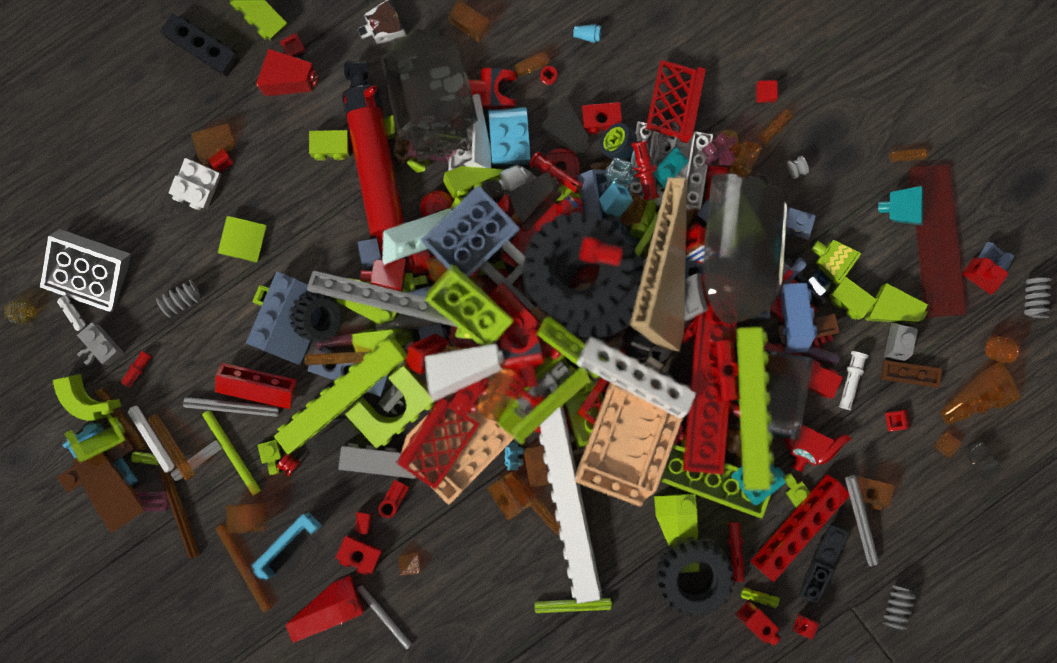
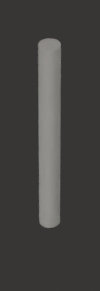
M361 585L356 590L407 650L412 643L367 589Z

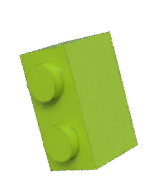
M347 130L309 131V154L315 160H326V157H333L334 160H344L345 157H350V134Z
M844 277L842 282L836 285L828 296L834 306L837 308L842 307L847 311L846 314L854 320L864 318L877 300L847 277Z

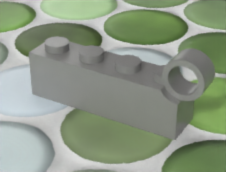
M347 443V447L341 446L338 470L417 479L416 476L395 463L401 453H397L395 448L385 447V451H380L370 445H366V449L358 448L359 444Z

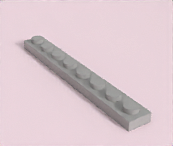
M313 271L307 286L310 292L458 327L425 300L426 297Z

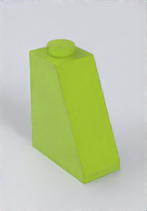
M886 283L880 287L875 297L877 300L868 311L865 320L917 323L925 318L928 304Z
M411 323L394 325L390 328L382 327L363 330L352 334V344L355 348V353L376 351L379 348L377 345L386 338L388 340L395 338L401 347L407 345L410 341L414 342Z

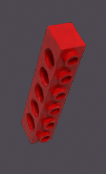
M826 474L750 562L774 582L850 496L849 492L837 480Z

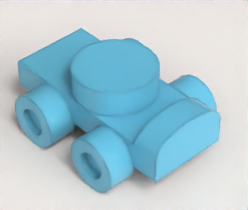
M509 443L505 448V465L507 470H518V466H523L524 464L523 459H518V455H522L524 452L522 447H518V443Z

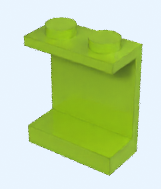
M110 413L105 414L111 427L81 442L78 441L72 430L64 433L79 462L125 441L122 435L125 433V430L116 416L112 418Z

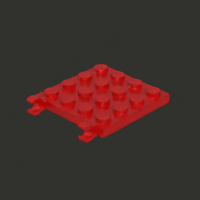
M501 283L488 297L513 320L504 332L508 331L516 346L524 348L529 342L530 328L537 327L539 330L542 323L504 283ZM457 328L448 336L460 351L482 347L474 339L455 337ZM501 335L492 344H496L499 351H501ZM542 339L545 351L553 359H558L562 353ZM501 363V370L486 378L502 393L506 389L512 390L508 385L510 382H514L512 377L513 375L518 376L517 368L506 370L504 363Z

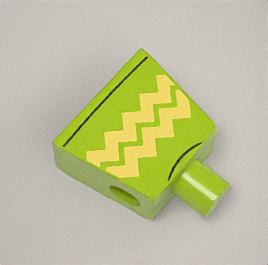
M832 240L827 246L817 241L811 248L813 252L819 255L814 264L835 285L842 282L861 255L860 252L835 240Z

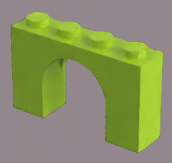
M406 361L391 372L389 376L391 382L400 390L406 400V410L401 415L396 417L382 416L374 410L364 397H361L349 407L345 413L375 448H378L381 444L385 446L391 441L393 434H400L406 428L405 425L409 421L413 423L420 417L419 413L424 409L427 411L435 404L429 394L428 385L414 370L406 366Z

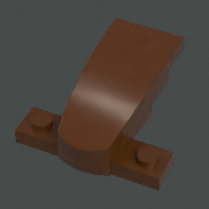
M125 433L122 434L125 441L82 462H79L76 457L73 462L74 466L57 477L67 493L83 485L94 508L110 533L115 532L146 511L135 495V490L126 480V475L115 463L135 449Z

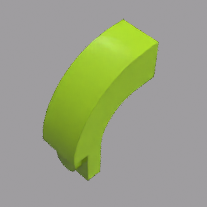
M81 374L53 380L55 392L60 403L70 414L79 419L87 421L97 420L106 417L105 414L113 413V409L121 407L119 399L99 402L90 398L84 389Z

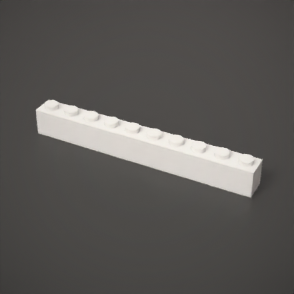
M562 405L540 425L541 433L539 438L541 445L545 447V453H543L544 462L549 466V472H547L548 481L553 485L551 496L553 502H556L557 510H555L556 519L561 524V529H559L561 541L564 540L565 548H563L565 560L568 559L569 562L567 573L569 579L572 578L573 586H571L573 598L576 597L577 603L600 600L602 591L580 485L575 482L577 471Z

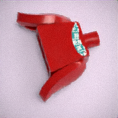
M787 407L784 443L788 453L796 456L792 468L802 472L807 462L814 466L825 464L846 443L852 440L848 434L841 435L832 440L799 424L795 408Z

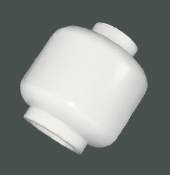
M514 165L501 172V180L498 182L503 191L507 190L510 194H513L526 187L528 177L522 167L519 168Z

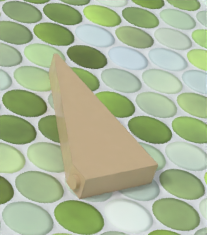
M668 178L631 321V326L662 350L679 351L684 334L686 178Z

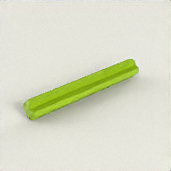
M601 598L600 600L577 603L576 600L535 602L536 613L610 610L612 608L610 598Z

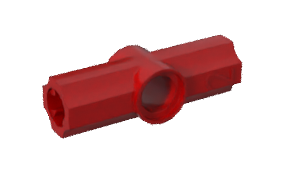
M733 340L715 342L718 363L717 375L720 380L722 401L740 399L737 377L739 368L735 360ZM726 365H728L731 368V374L729 376H727L724 373V367Z

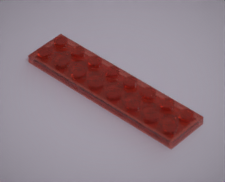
M949 164L911 167L909 169L911 188L922 186L924 189L923 225H916L923 298L924 303L928 304L926 318L965 315L966 310Z

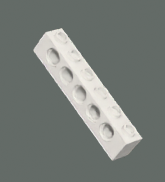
M590 338L576 364L680 419L688 413L696 395L689 387L675 383L672 378L660 375L651 367L643 366L635 358L621 354L618 349L604 345L599 339ZM598 355L603 356L604 359H605V362H604V361H601V360L599 359ZM616 364L620 365L623 371L618 370ZM633 373L637 374L640 380L635 379ZM651 383L657 386V390L651 386ZM669 392L674 395V399L669 396Z

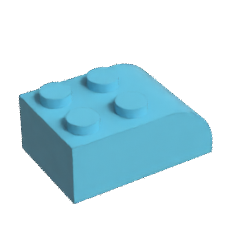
M527 108L489 110L493 167L529 164L530 148Z

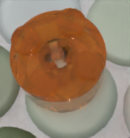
M266 503L226 505L227 533L266 531Z

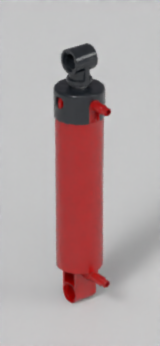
M346 61L344 64V75L346 80L351 81L350 88L342 93V100L348 121L369 234L377 238L381 260H383V231L405 224L379 88L369 85L366 81L369 75L366 61Z

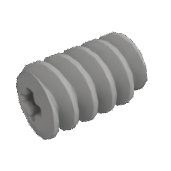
M1037 277L1026 280V284L1030 287H1027L1025 291L1030 294L1025 295V299L1029 301L1024 303V306L1029 308L1024 311L1025 315L1033 318H1049V316L1044 315V312H1048L1050 309L1044 307V305L1050 304V301L1046 300L1045 297L1051 296V294L1045 292V290L1051 288L1050 285L1046 284V282L1052 281L1051 278Z
M191 279L189 280L190 286L182 283L183 290L176 287L175 294L169 290L170 297L162 294V301L156 297L158 306L166 316L171 318L173 312L175 314L180 312V308L186 310V304L190 307L193 306V300L196 303L200 302L199 291Z
M893 585L892 587L897 592L890 593L895 600H888V603L893 607L886 608L890 615H884V618L888 620L884 624L898 629H907L903 622H909L910 619L905 614H912V611L907 607L914 606L909 599H916V596L911 593L913 591Z

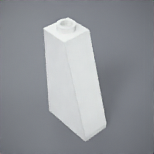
M495 344L426 356L429 394L433 400H438L500 371L501 363H504L502 351H499Z

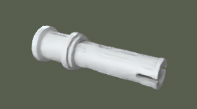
M851 351L852 358L850 366L847 367V381L839 405L840 408L847 410L852 409L860 375L864 374V363L869 356L855 351Z

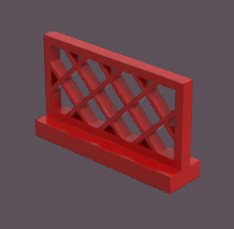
M660 60L645 129L680 138V142L687 144L693 136L706 69L698 67L695 70ZM663 67L669 68L673 74L666 77L662 71ZM680 74H690V80L684 82ZM674 77L681 84L676 88H673L669 82ZM663 83L670 90L664 94L659 89V85ZM681 88L687 93V96L683 99L676 92ZM673 94L677 102L670 105L665 97ZM661 99L666 108L659 111L655 103ZM677 105H680L683 109V113L679 116L673 109ZM669 110L674 118L667 122L662 113ZM658 116L663 124L660 126L651 124L652 119ZM676 121L680 126V131L672 130L669 124Z
M440 398L395 463L436 490L480 424L448 403L445 399ZM448 408L455 412L456 420L445 422L444 414ZM469 421L473 426L469 432L461 433L460 422ZM457 423L459 434L448 436L446 425ZM443 425L445 437L434 439V428ZM459 436L460 446L450 450L448 438ZM446 439L448 450L437 452L435 441ZM432 442L434 453L423 455L422 446L424 443ZM448 453L450 459L448 464L439 466L437 455ZM435 455L437 467L426 469L424 458ZM421 458L422 470L414 471L409 467L413 460ZM437 469L439 477L433 484L427 479L426 471Z

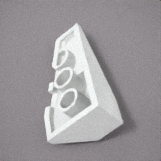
M475 94L463 101L458 120L461 125L459 132L455 133L454 136L456 144L454 150L450 151L448 171L460 166L491 168V148L479 94Z

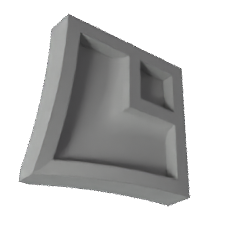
M701 273L685 278L684 323L708 310L702 288Z

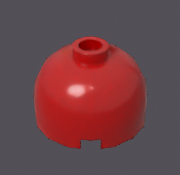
M442 190L429 192L424 196L420 205L421 217L423 218L451 208L455 199L449 193Z

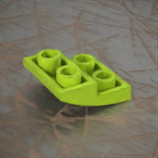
M227 216L218 254L257 262L266 225Z

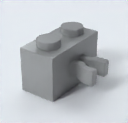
M91 323L77 335L88 347L77 353L79 357L89 354L88 359L84 362L86 365H90L96 357L101 364L110 366L124 353L99 324Z

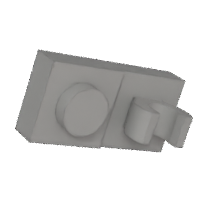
M393 384L378 404L386 412L391 411L393 414H397L394 410V405L399 404L403 407L404 404L399 399L404 395Z

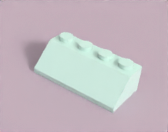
M449 208L383 231V263L387 264L429 249L421 239L452 210Z

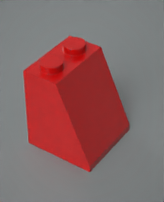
M268 49L256 86L265 96L312 92L313 87H316L319 82V76L312 63Z

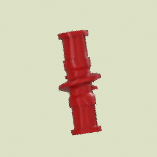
M648 140L631 143V146L634 147L635 160L638 165L632 169L639 171L634 177H640L644 201L660 197L656 190V180L653 175L658 166L651 165V157L647 147Z

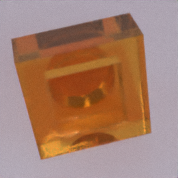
M944 431L933 446L947 458H951L962 443L948 431Z

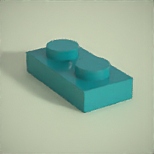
M677 147L668 153L658 165V169L653 172L656 183L661 188H666L668 178H674L689 161Z

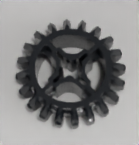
M635 329L626 356L635 358L640 364L644 365L653 342Z

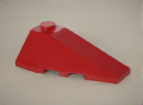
M351 575L328 586L286 624L293 643L353 619L365 612Z

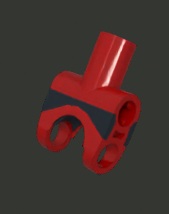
M484 68L481 70V80H465V85L460 90L461 97H471L479 94L482 109L513 108L516 106V100L501 95L498 90L503 83L516 80L517 73L500 68Z
M537 327L530 328L529 342L524 348L516 346L508 331L503 332L501 335L504 367L506 370L517 368L518 376L526 382L524 388L538 386L535 365L546 363L542 338L537 335L539 331Z

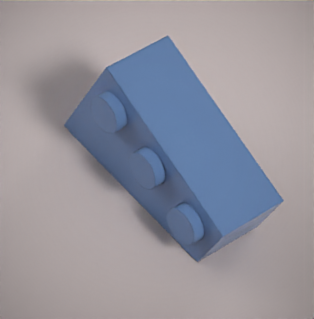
M807 283L783 284L780 291L781 313L785 322L783 335L787 336V345L784 347V353L808 352L814 338L817 336V328L813 326L812 321L814 319V309L810 308L811 291L807 289Z

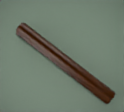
M160 468L159 474L189 559L198 557L200 553L179 492L171 476V471L164 472Z

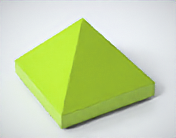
M414 154L407 164L418 173L425 171L431 164V161Z

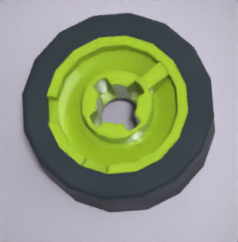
M623 123L614 124L604 132L600 142V149L611 160L615 162L623 161L633 153L634 147L631 146V143L637 141V135Z

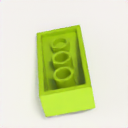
M453 264L426 294L425 300L482 347L492 345L513 322L495 302Z

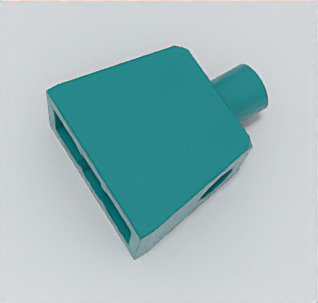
M922 186L890 192V201H879V213H890V220L893 222L923 225L924 189Z

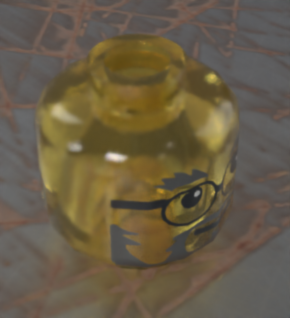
M12 299L5 306V317L13 324H28L36 316V307L28 299Z

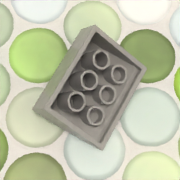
M59 229L48 236L40 287L112 312L128 272L131 254Z

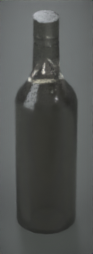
M400 313L394 320L378 323L375 326L377 332L393 328L410 331L441 323Z

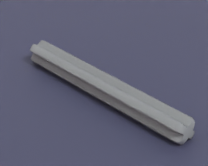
M185 397L183 401L185 408L274 417L279 415L278 406Z
M855 475L847 476L845 480L868 565H878L879 561L857 478Z

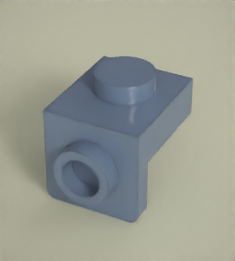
M987 242L978 258H989L1007 271L1014 255L1012 253H1004L995 244Z

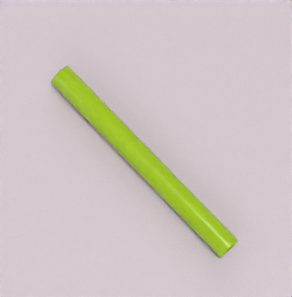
M212 411L204 412L202 416L251 494L254 496L261 492V489Z

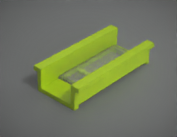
M563 354L556 360L550 356L546 359V363L541 364L535 369L537 382L544 377V373L550 372L559 362L566 366L568 372L560 377L554 386L551 385L541 394L544 401L534 410L530 405L524 410L517 403V399H512L508 395L503 397L489 410L497 424L521 445L525 442L524 439L586 383L589 384L591 382L587 375V370L581 367L577 371L568 364Z

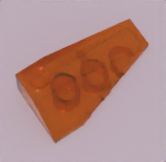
M1000 361L983 370L940 411V414L946 425L968 419L971 414L979 412L982 415L987 413L988 409L994 407L997 409L1004 408L1021 399V396L1011 374Z

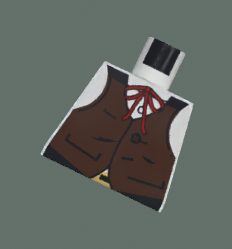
M386 0L364 15L367 25L358 28L362 39L373 35L376 43L406 37L391 0Z

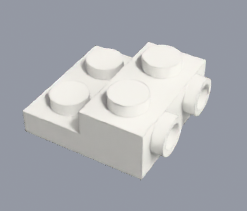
M185 158L178 176L174 177L169 194L173 195L172 199L183 203L184 200L190 202L189 206L194 209L208 208L222 173Z

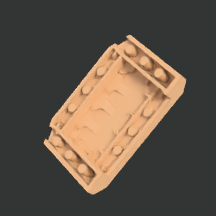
M491 383L489 384L490 389L486 396H482L478 403L480 405L478 409L469 416L480 425L436 490L432 488L448 505L514 439L497 424L493 415L489 412L494 405L506 396L503 392L500 393ZM458 390L446 395L444 399L451 404ZM448 408L444 414L445 422L456 420L455 412ZM522 410L520 411L525 417L527 416ZM424 419L407 435L403 450L410 442V440L412 439V437L414 436V434L416 433ZM469 421L460 422L461 433L469 432L473 424ZM457 423L446 425L448 436L459 434ZM443 425L434 428V439L445 437ZM459 436L448 438L450 450L460 446ZM446 439L435 441L437 452L448 450ZM432 442L424 443L422 446L423 455L434 453ZM448 453L437 455L439 466L446 465L450 461ZM435 455L424 458L426 469L437 467ZM421 458L413 460L409 465L414 471L423 469ZM437 469L426 471L427 479L434 484L439 477Z
M610 382L577 469L575 482L641 506L657 489L682 418L680 419ZM651 384V386L657 390V386ZM669 392V396L674 399V395Z

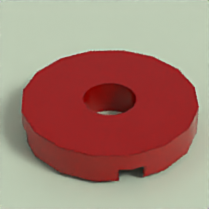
M562 148L548 153L545 157L547 160L554 161L555 166L558 163H564L567 167L564 172L574 179L577 178L580 163L575 154L568 149ZM544 176L551 184H561L551 176Z

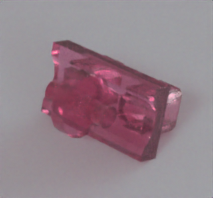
M722 132L713 140L720 149H717L710 142L702 150L708 158L704 162L707 166L718 157L720 158V165L730 166L735 161L733 156L735 152L733 150L728 151L727 149L737 141V138L733 136L729 139Z

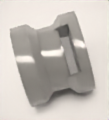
M803 156L797 157V160L787 161V168L793 179L797 178L800 174L805 175L809 173L808 164Z

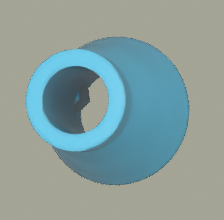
M593 24L574 27V38H580L593 43L596 41L600 42L601 26Z

